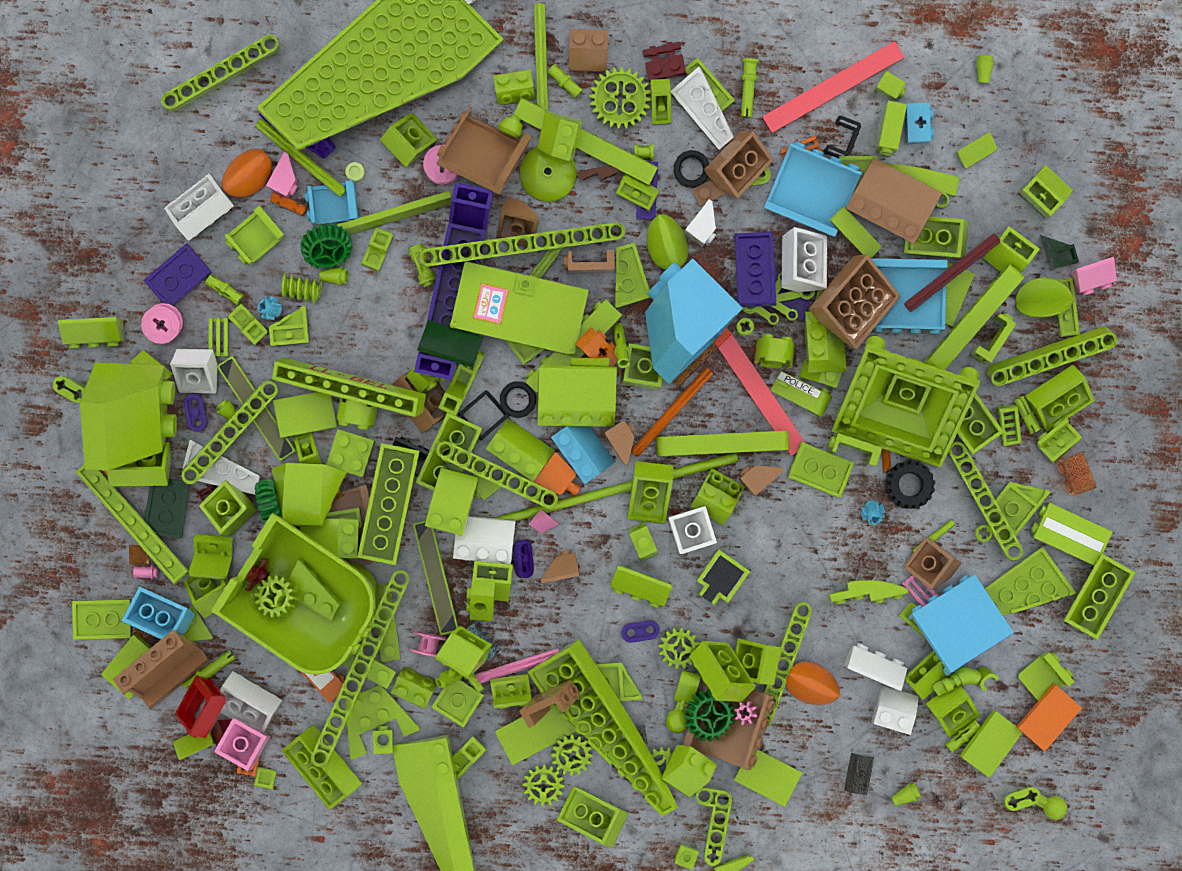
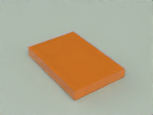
M1053 683L1016 727L1045 752L1080 712L1082 707Z

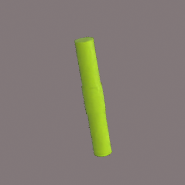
M950 519L928 538L936 542L953 528L955 523ZM919 545L912 550L913 553L916 551Z

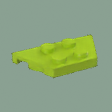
M1013 482L1007 483L995 500L1015 536H1017L1051 492L1046 489ZM993 513L989 519L992 523H998L1001 517L999 514ZM1002 530L999 533V537L1002 540H1008L1010 533L1007 530Z
M622 662L596 664L619 701L642 700V695Z

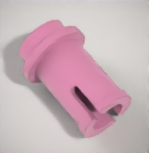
M151 565V567L135 566L133 575L135 579L151 578V580H154L159 576V568Z

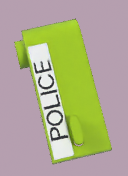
M780 371L770 390L821 418L832 399L829 390L823 387L817 389L783 371Z

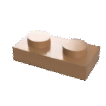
M712 180L691 189L699 207L705 205L709 199L713 201L727 194V192L715 185Z

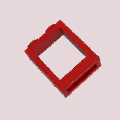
M195 676L175 715L179 719V723L187 730L188 735L194 738H206L227 699L212 679ZM205 698L207 701L196 719L194 716Z

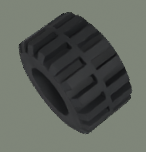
M915 461L900 462L887 473L885 491L890 501H893V504L905 509L919 508L927 504V501L932 498L931 495L935 491L934 475L923 463ZM905 474H915L920 480V490L914 496H906L900 491L899 481Z

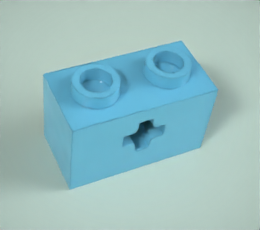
M930 103L907 104L905 112L906 145L929 144L931 139L934 138V127H931L930 119H933V108H930ZM918 119H920L921 123H924L921 128H919L918 124H915Z

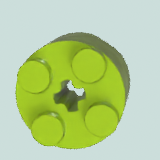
M763 334L762 338L757 339L754 363L757 365L758 362H761L762 367L782 369V365H787V369L792 368L795 349L793 338L781 337V339L774 338L773 335Z
M340 398L337 413L338 424L343 426L356 424L357 428L368 430L375 426L378 407Z

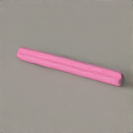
M559 649L550 650L474 675L480 683H484L493 678H500L535 667L558 652Z

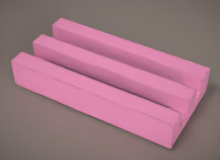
M911 575L901 584L924 607L926 604L911 589L908 583H911L926 600L930 599V597L913 580L915 576ZM922 583L923 586H924L933 596H934V595H937V593H936L934 590H931L928 586H926L924 583Z

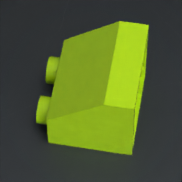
M94 363L80 400L85 470L109 471L158 454L163 451L166 438L176 436L177 416L176 414L167 413V404L174 403L175 382L166 381L165 366Z

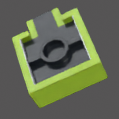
M718 549L696 580L703 585L698 594L714 605L719 598L729 603L750 571Z

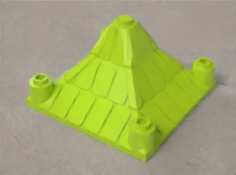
M871 336L866 340L864 353L842 406L837 411L831 432L840 433L941 468L979 387V373L972 367H965L961 369L958 375L925 364L916 358H906L885 350V341L881 337Z

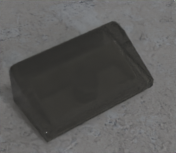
M851 753L844 786L845 791L867 795L874 757Z

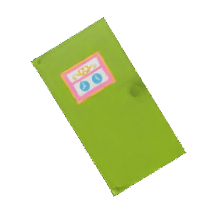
M465 261L450 328L574 356L577 346L575 343L578 341L589 290Z

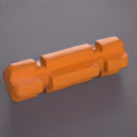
M276 192L270 198L271 202L279 204L290 211H296L301 216H304L307 207L305 205L298 204V202L285 196L281 197Z

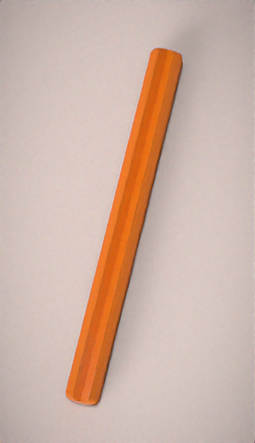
M709 368L703 369L631 449V452L636 457L640 456L713 375Z

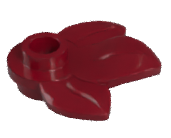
M263 559L259 566H254L247 575V581H249L246 587L247 592L251 591L258 583L263 585L262 580L268 579V576H270L267 568L269 559Z

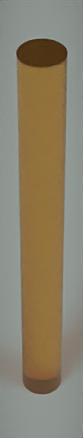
M727 328L673 383L679 388L733 333Z

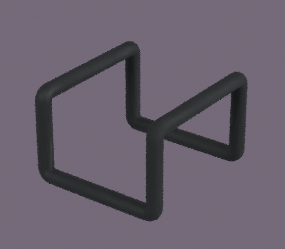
M841 115L838 116L835 123L854 131L846 151L831 145H827L824 149V153L838 159L841 155L828 150L831 149L844 156L850 155L861 128L859 122ZM840 120H844L851 124L857 125V128L840 122Z
M487 390L482 392L458 413L461 419L468 421L463 414L485 395L503 413L504 416L484 434L480 435V441L509 418V415L503 411L501 405Z

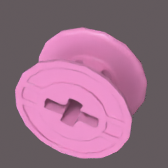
M437 145L426 153L423 161L424 171L428 178L436 184H451L460 175L446 168L441 173V168L437 165L439 160L437 153L441 145Z
M160 303L145 312L141 327L144 335L150 341L164 344L179 335L183 326V319L176 307ZM161 320L165 321L163 327L159 325Z
M412 631V633L421 636L418 649L408 648V650L436 657L439 641H446L448 638L420 631Z

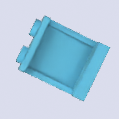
M353 180L340 183L346 188V192L342 197L336 195L326 185L307 186L308 191H305L306 203L309 202L310 210H307L308 222L311 221L313 226H317L320 223L322 225L341 223L359 218L355 182Z

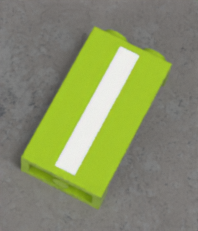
M1046 503L1041 506L1038 512L1040 518L1037 523L1034 522L1030 533H1032L1031 538L1081 559L1091 566H1094L1101 553L1103 554L1113 533L1052 503Z

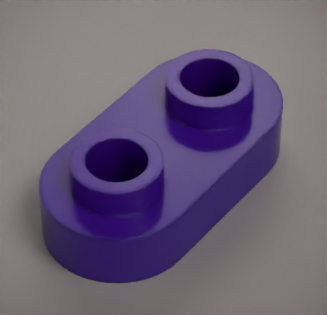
M189 394L184 399L187 424L192 431L201 432L208 424L204 401L197 394ZM193 400H196L198 402L196 407H192L191 402ZM200 419L201 425L196 426L195 420Z
M518 540L513 546L515 573L521 579L530 578L534 572L532 545L528 540Z
M646 620L626 624L622 628L621 634L626 642H640L655 639L659 635L660 628L655 621ZM648 626L653 627L652 633H647L646 628ZM629 629L635 631L633 636H628L627 631Z

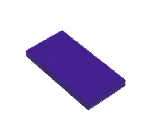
M773 232L735 233L738 304L741 307L776 306Z

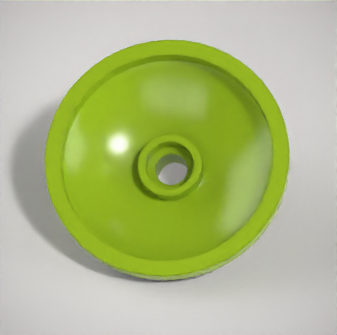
M537 147L527 153L520 166V181L524 190L531 197L542 202H554L564 198L570 193L576 182L577 170L573 159L567 161L556 158L539 150ZM545 169H551V174L546 175L544 173Z

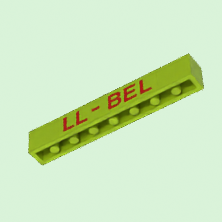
M285 357L276 360L274 363L272 380L413 417L423 413L426 398L424 393Z

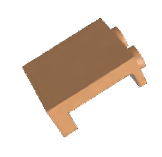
M614 250L606 251V262H572V251H568V256H564V268L568 269L569 274L614 273Z
M570 679L534 696L519 712L530 728L550 711V705L556 703L560 711L564 712L580 695L577 687Z

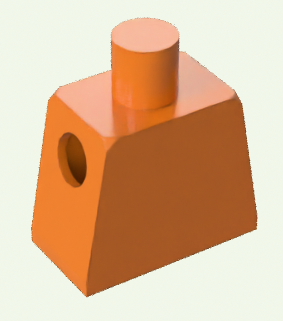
M556 452L534 480L535 483L561 496L565 490L576 496L582 488L573 481L577 473Z

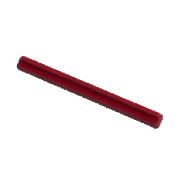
M992 234L906 301L904 305L909 312L915 310L1001 242L998 236Z

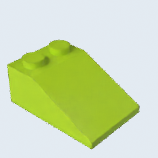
M929 217L915 244L905 240L904 253L961 259L966 255L969 221L957 218Z
M635 461L627 515L628 520L665 524L673 484V465Z
M441 467L425 526L462 536L466 530L479 477Z
M325 519L322 527L300 526L301 532L338 557L357 558L359 520Z
M573 785L557 821L602 845L612 848L629 813Z

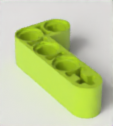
M704 786L695 793L699 804L712 807L704 848V859L708 865L716 866L722 859L732 797L725 789ZM701 791L709 792L708 799L701 800L699 793ZM721 794L728 796V801L724 804L718 802V796ZM718 813L725 815L724 820L720 823L714 820L715 815ZM714 832L721 834V839L717 842L711 840V835ZM712 846H714L715 854L717 857H714L713 860H710L708 854H712Z

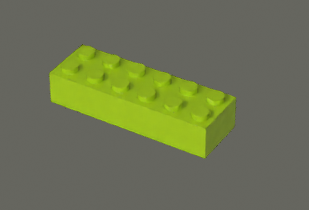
M381 443L357 558L396 565L419 451Z

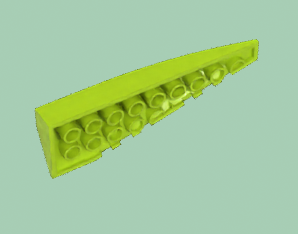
M579 639L528 671V674L541 693L571 679L572 683L577 687L580 697L564 712L560 711L556 703L550 706L553 709L556 708L561 713L560 716L565 721L568 720L575 727L574 730L579 735L582 734L588 740L587 743L609 764L612 763L618 769L617 772L622 777L625 776L632 783L631 786L636 791H640L645 796L644 799L661 816L678 808L666 782L661 780L662 774L634 723Z

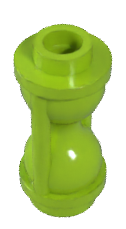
M423 243L408 248L410 252L408 255L411 257L412 262L416 264L419 272V285H424V288L434 285L437 277L434 271L429 266L420 265L417 261L418 252L427 248L423 246ZM425 252L422 256V259L425 263H428V255L427 252Z

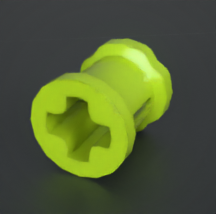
M654 143L650 145L634 144V155L641 159L654 161Z
M748 318L740 319L736 325L737 333L741 336L750 335L754 329L753 322ZM748 323L750 330L741 331L742 327L740 324Z

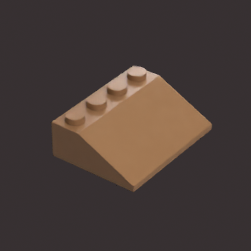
M873 158L846 209L915 244L942 193Z
M867 254L856 255L845 265L809 310L822 325L852 349L856 350L900 298V295Z

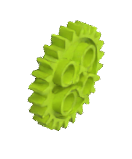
M613 67V73L610 74L606 70L605 77L601 74L599 75L600 82L594 80L597 88L591 87V91L595 94L589 95V98L594 100L590 103V106H596L592 113H599L597 120L603 118V125L610 122V128L617 124L618 130L621 125H624L625 129H627L628 123L634 127V120L641 122L640 115L646 117L647 114L644 109H650V106L646 103L651 102V98L646 96L651 94V91L645 90L648 87V83L642 84L644 77L638 79L637 71L632 75L631 68L624 72L623 67H621L620 72H617L616 68ZM619 82H623L622 97L626 98L622 100L621 115H618V99H616L619 95ZM614 84L617 90L610 93L606 90V86ZM628 85H633L636 91L629 94L625 91V88ZM613 103L616 108L614 111L609 112L605 109V105ZM632 104L635 110L627 113L624 110V106Z

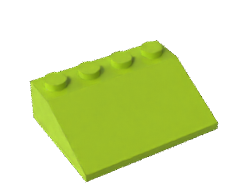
M539 366L537 426L614 427L617 367Z

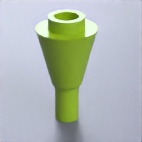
M224 399L216 406L218 409L216 413L227 420L236 411L230 400L226 401ZM238 415V416H237V420H238L239 422L243 423V421L239 418V415Z

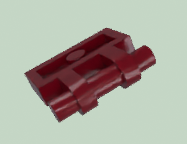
M667 42L666 45L659 47L654 45L650 46V49L643 50L644 58L652 57V61L645 62L649 82L654 79H667L687 74L683 55H675V50L681 49L680 42ZM667 52L669 54L667 58H658V54Z

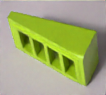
M1015 404L996 406L998 424L1004 431L1001 434L1002 446L1021 444L1018 406ZM1011 411H1012V414H1007V415H1004V414H1003V413H1005V412H1011ZM1013 419V422L1004 423V420ZM1009 427H1014V428H1015L1014 430L1005 431V428H1009ZM1016 434V437L1006 439L1007 435Z
M751 854L718 864L713 866L715 871H739L753 862L754 858Z

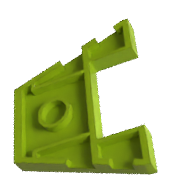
M380 685L359 694L347 720L351 760L368 753L360 734L397 719L404 737L420 730V727L411 719L408 713ZM345 699L346 709L350 706L348 699Z

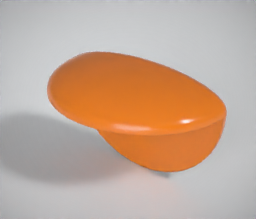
M250 149L238 155L228 165L223 174L222 188L224 192L234 197H247L260 191L270 179L272 173L271 159L261 149Z
M803 661L796 663L790 669L789 675L786 678V687L790 694L799 701L811 705H826L840 697V689L836 679L821 665Z

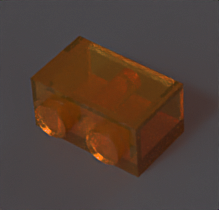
M1083 451L1059 459L1058 469L1060 474L1065 476L1066 482L1064 484L1068 493L1076 496L1097 488Z

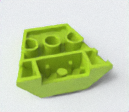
M284 463L272 468L282 519L293 526L322 527L332 507L333 499L338 494L339 487L343 479H345L347 472L324 464Z

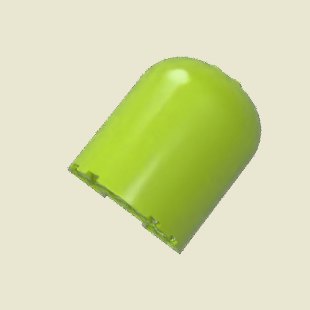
M272 513L252 544L254 550L239 574L230 579L211 611L295 669L307 674L318 675L328 673L343 664L351 654L355 655L361 647L359 644L361 640L365 639L371 632L369 626L373 620L376 608L373 587L367 577L358 569L275 513ZM267 558L269 559L267 568L270 576L275 577L277 575L281 576V578L289 579L298 559L302 558L310 571L315 572L319 581L324 586H327L342 604L332 621L297 600H292L294 608H288L289 614L283 612V617L277 616L276 618H272L270 615L265 616L263 615L264 611L258 610L261 605L255 604V601L259 600L255 593L260 592L257 586L262 587L263 585L258 583L251 591H246L249 583L247 581L249 571L254 566H259L262 560Z

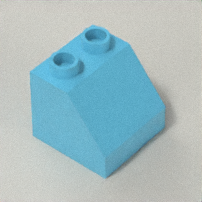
M694 259L683 268L674 262L659 277L660 281L647 293L654 300L645 311L652 366L668 384L699 357L743 309Z

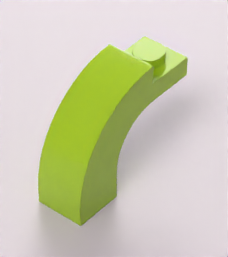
M479 351L473 368L459 364L453 380L444 393L438 407L439 409L454 416L457 415L485 356L484 353Z

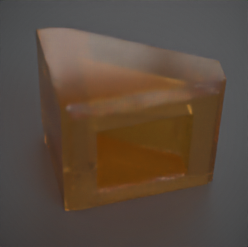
M129 545V564H149V555L140 545Z

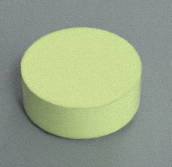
M352 162L347 165L345 173L349 180L358 182L363 179L365 169L360 163Z

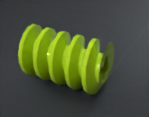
M284 273L281 282L283 297H287L289 294L290 298L294 299L297 295L298 300H302L304 297L306 302H309L312 297V302L317 303L321 296L323 281L317 285L316 279L309 283V277H307L302 282V277L299 275L298 279L295 280L294 274L287 279V274Z

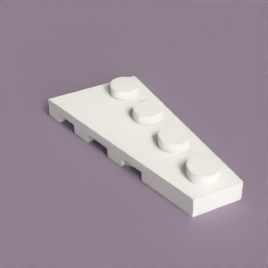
M699 66L672 89L671 93L714 145L721 150L734 138V135Z
M192 440L189 441L183 468L203 446ZM205 455L198 458L200 465H206L209 461V458ZM220 456L198 481L219 486L224 480H227L241 492L255 495V484L260 481L261 476ZM193 470L185 472L187 479H193L196 475Z

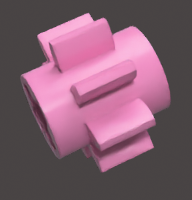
M750 701L747 702L746 706L743 702H740L741 707L734 709L738 715L735 719H741L742 725H746L747 721L750 724H754L753 719L759 717L756 714L758 707H751L752 702ZM745 710L750 713L749 716H746V714H744Z

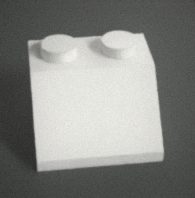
M710 199L685 230V235L701 247L705 244L709 246L716 236L714 234L716 226L713 203Z
M176 349L170 366L179 393L216 394L217 361L214 351L212 349Z
M706 506L667 517L678 554L717 543Z
M882 685L871 722L875 725L911 735L919 696Z

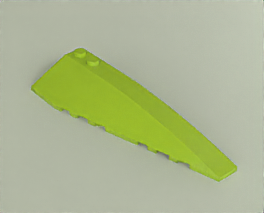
M449 734L393 745V755L399 784L440 871H476Z

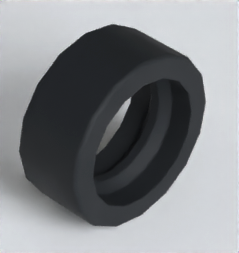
M689 150L683 152L674 163L676 180L681 185L690 188L703 184L708 178V174L704 171L709 165L708 159L699 151ZM696 158L702 163L703 173L698 179L688 180L681 174V164L684 160Z
M514 381L502 389L500 405L506 414L514 418H522L533 411L536 404V396L528 384ZM515 388L525 390L529 396L527 407L521 411L512 410L506 402L508 393Z

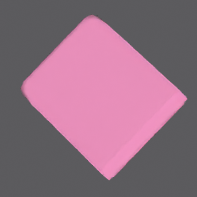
M540 510L529 525L539 533H543L557 526L558 523L543 510Z

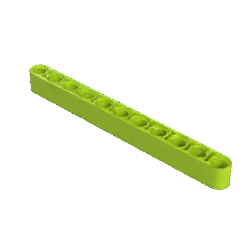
M614 222L428 248L418 252L417 261L422 266H434L618 240L624 236L625 228L621 223ZM613 226L618 228V235L616 237L611 234ZM595 228L600 232L598 239H595L592 235ZM576 231L580 232L582 236L579 242L574 239ZM557 234L563 237L561 244H557L555 241ZM539 236L544 239L542 247H539L536 243V239ZM520 239H523L526 243L523 250L517 246V242ZM500 242L506 243L507 249L505 252L499 250L498 245ZM482 244L488 247L486 255L480 253L479 249ZM463 247L469 249V255L466 258L462 257L460 253ZM445 249L450 252L448 260H444L441 256L442 251ZM425 252L431 255L429 263H425L422 259Z
M399 570L394 572L369 626L371 632L362 641L361 647L314 748L311 761L315 766L322 767L326 765L334 752L410 582V576L405 571ZM400 573L406 577V582L402 585L396 582V576ZM391 591L396 592L398 595V599L394 603L388 600V594ZM383 609H387L390 612V617L387 620L380 618V611ZM374 627H379L382 630V635L379 638H375L372 635ZM366 645H371L374 648V653L371 656L364 653ZM360 662L366 666V671L362 674L356 671V665ZM349 681L357 682L358 689L356 691L349 690ZM346 698L349 700L350 706L348 709L341 708V699ZM334 716L341 718L342 724L340 727H335L332 724ZM326 734L333 736V744L328 745L324 742ZM318 752L325 754V762L321 763L316 760Z

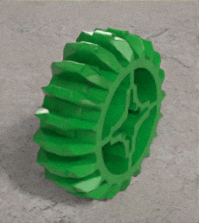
M320 223L319 227L313 226L312 231L307 230L306 235H303L300 244L301 254L306 263H309L311 267L315 266L317 269L323 267L324 270L327 267L333 269L335 265L340 266L341 262H346L353 248L352 239L348 231L344 230L343 226L338 227L336 223L332 226L329 223L324 226Z
M265 479L257 482L254 488L259 512L265 525L272 513L281 517L274 481L272 479Z
M707 689L706 693L699 691V697L694 694L692 696L693 702L687 701L691 706L690 708H684L688 714H685L683 717L688 720L685 726L690 727L688 731L694 733L695 738L700 737L702 741L708 739L709 742H712L714 738L720 740V734L726 736V729L732 730L729 723H735L731 717L736 714L731 711L734 705L729 704L730 701H718L722 707V712L715 710L713 701H716V699L712 696L710 689ZM704 704L703 709L701 711H698L700 706ZM709 712L713 713L710 719L705 717ZM696 719L704 721L706 730L700 729ZM721 719L720 723L715 727L716 722Z

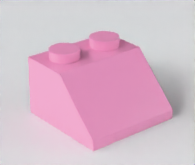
M1114 257L1070 272L1076 293H1083V296L1094 293V288L1101 287V290L1112 287V282L1117 281Z
M233 718L214 752L250 771L253 769L271 736L254 726Z

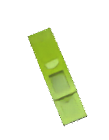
M855 580L845 582L847 590L828 595L830 602L835 601V605L846 603V599L852 597L854 600L864 599L866 594H868L869 601H874V604L886 602L885 598L893 597V600L904 598V594L909 592L908 589L889 582Z

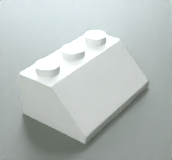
M209 173L164 209L178 230L189 241L207 226L213 224L220 216L227 213L234 205Z
M793 227L782 236L781 288L796 292L824 290L827 288V236Z
M469 516L465 533L462 536L455 534L453 559L511 564L515 520Z
M860 643L857 646H851L843 666L897 690H902L908 669L903 666L904 662L893 658V661L885 659L886 655L878 651L873 654L868 651L869 647Z
M232 671L220 689L227 699L220 713L230 719L236 718L263 732L266 731L282 702L276 695L269 693Z

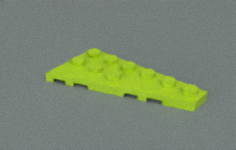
M1043 547L1034 551L984 588L1003 616L1077 594Z

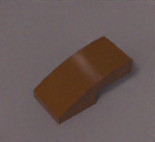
M598 167L578 172L577 177L579 182H582L597 175L601 182L617 175L618 171L617 168Z

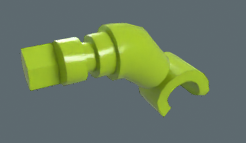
M962 666L949 675L950 678L945 677L932 685L938 697L953 690L954 686H964L965 684H977L986 692L985 681L988 678L997 681L999 677L987 666L980 667L977 670Z

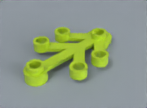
M781 272L775 283L776 306L772 307L786 315L789 321H794L798 317L797 311L789 309L780 302L796 298L809 300L814 296L815 290L810 291L808 296H805L803 292L796 291L778 294L782 285V280L780 279ZM761 306L753 308L742 307V310L747 314L756 312L764 317L770 325H776L779 321L777 314H771ZM789 312H794L795 318H789ZM770 316H775L777 321L772 323Z

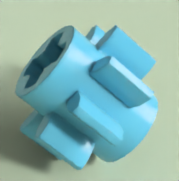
M266 296L265 299L259 302L258 311L262 313L261 318L274 320L281 314L282 306L278 304V298Z
M868 501L861 508L863 521L868 520L869 524H878L882 521V518H885L884 505H879L877 501Z

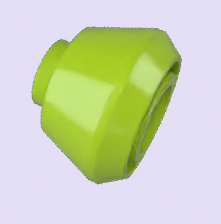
M511 115L510 118L505 117L498 124V130L518 139L522 136L523 125L520 123L521 119Z

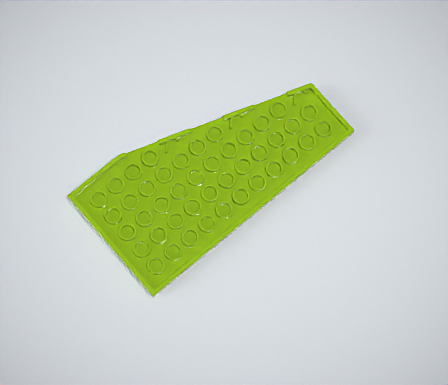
M376 0L257 107V110L298 151L463 79L499 46L504 39L465 0Z

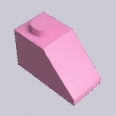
M284 152L266 186L289 198L290 195L293 196L296 193L298 181L291 158L288 153Z

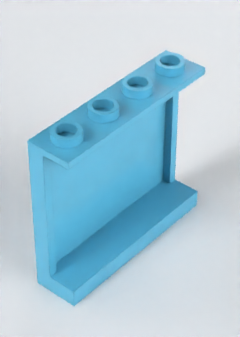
M795 141V144L790 143L764 208L835 237L838 229L829 219L842 206L847 207L862 172L858 171L860 167L851 163L845 166L841 164V159L834 156L828 159L823 156L824 152L814 148L812 152L806 150V145Z
M870 258L900 295V298L871 332L883 333V329H891V333H902V330H910V333L921 334L922 330H929V334H941V331H945L946 285L912 312L907 310L904 303L947 270V260Z
M968 575L964 576L958 581L959 585L955 587L950 585L945 588L943 595L940 597L934 595L927 600L928 604L924 607L921 604L911 610L912 614L908 617L909 620L913 618L945 666L943 671L947 676L1014 633L976 575L970 578Z

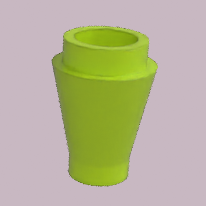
M978 55V60H976L978 82L990 83L995 62L993 61V56Z
M343 267L320 270L319 279L320 281L343 286V284L348 283L349 272L348 269Z
M909 783L891 797L895 806L918 801V798L922 796L917 785Z

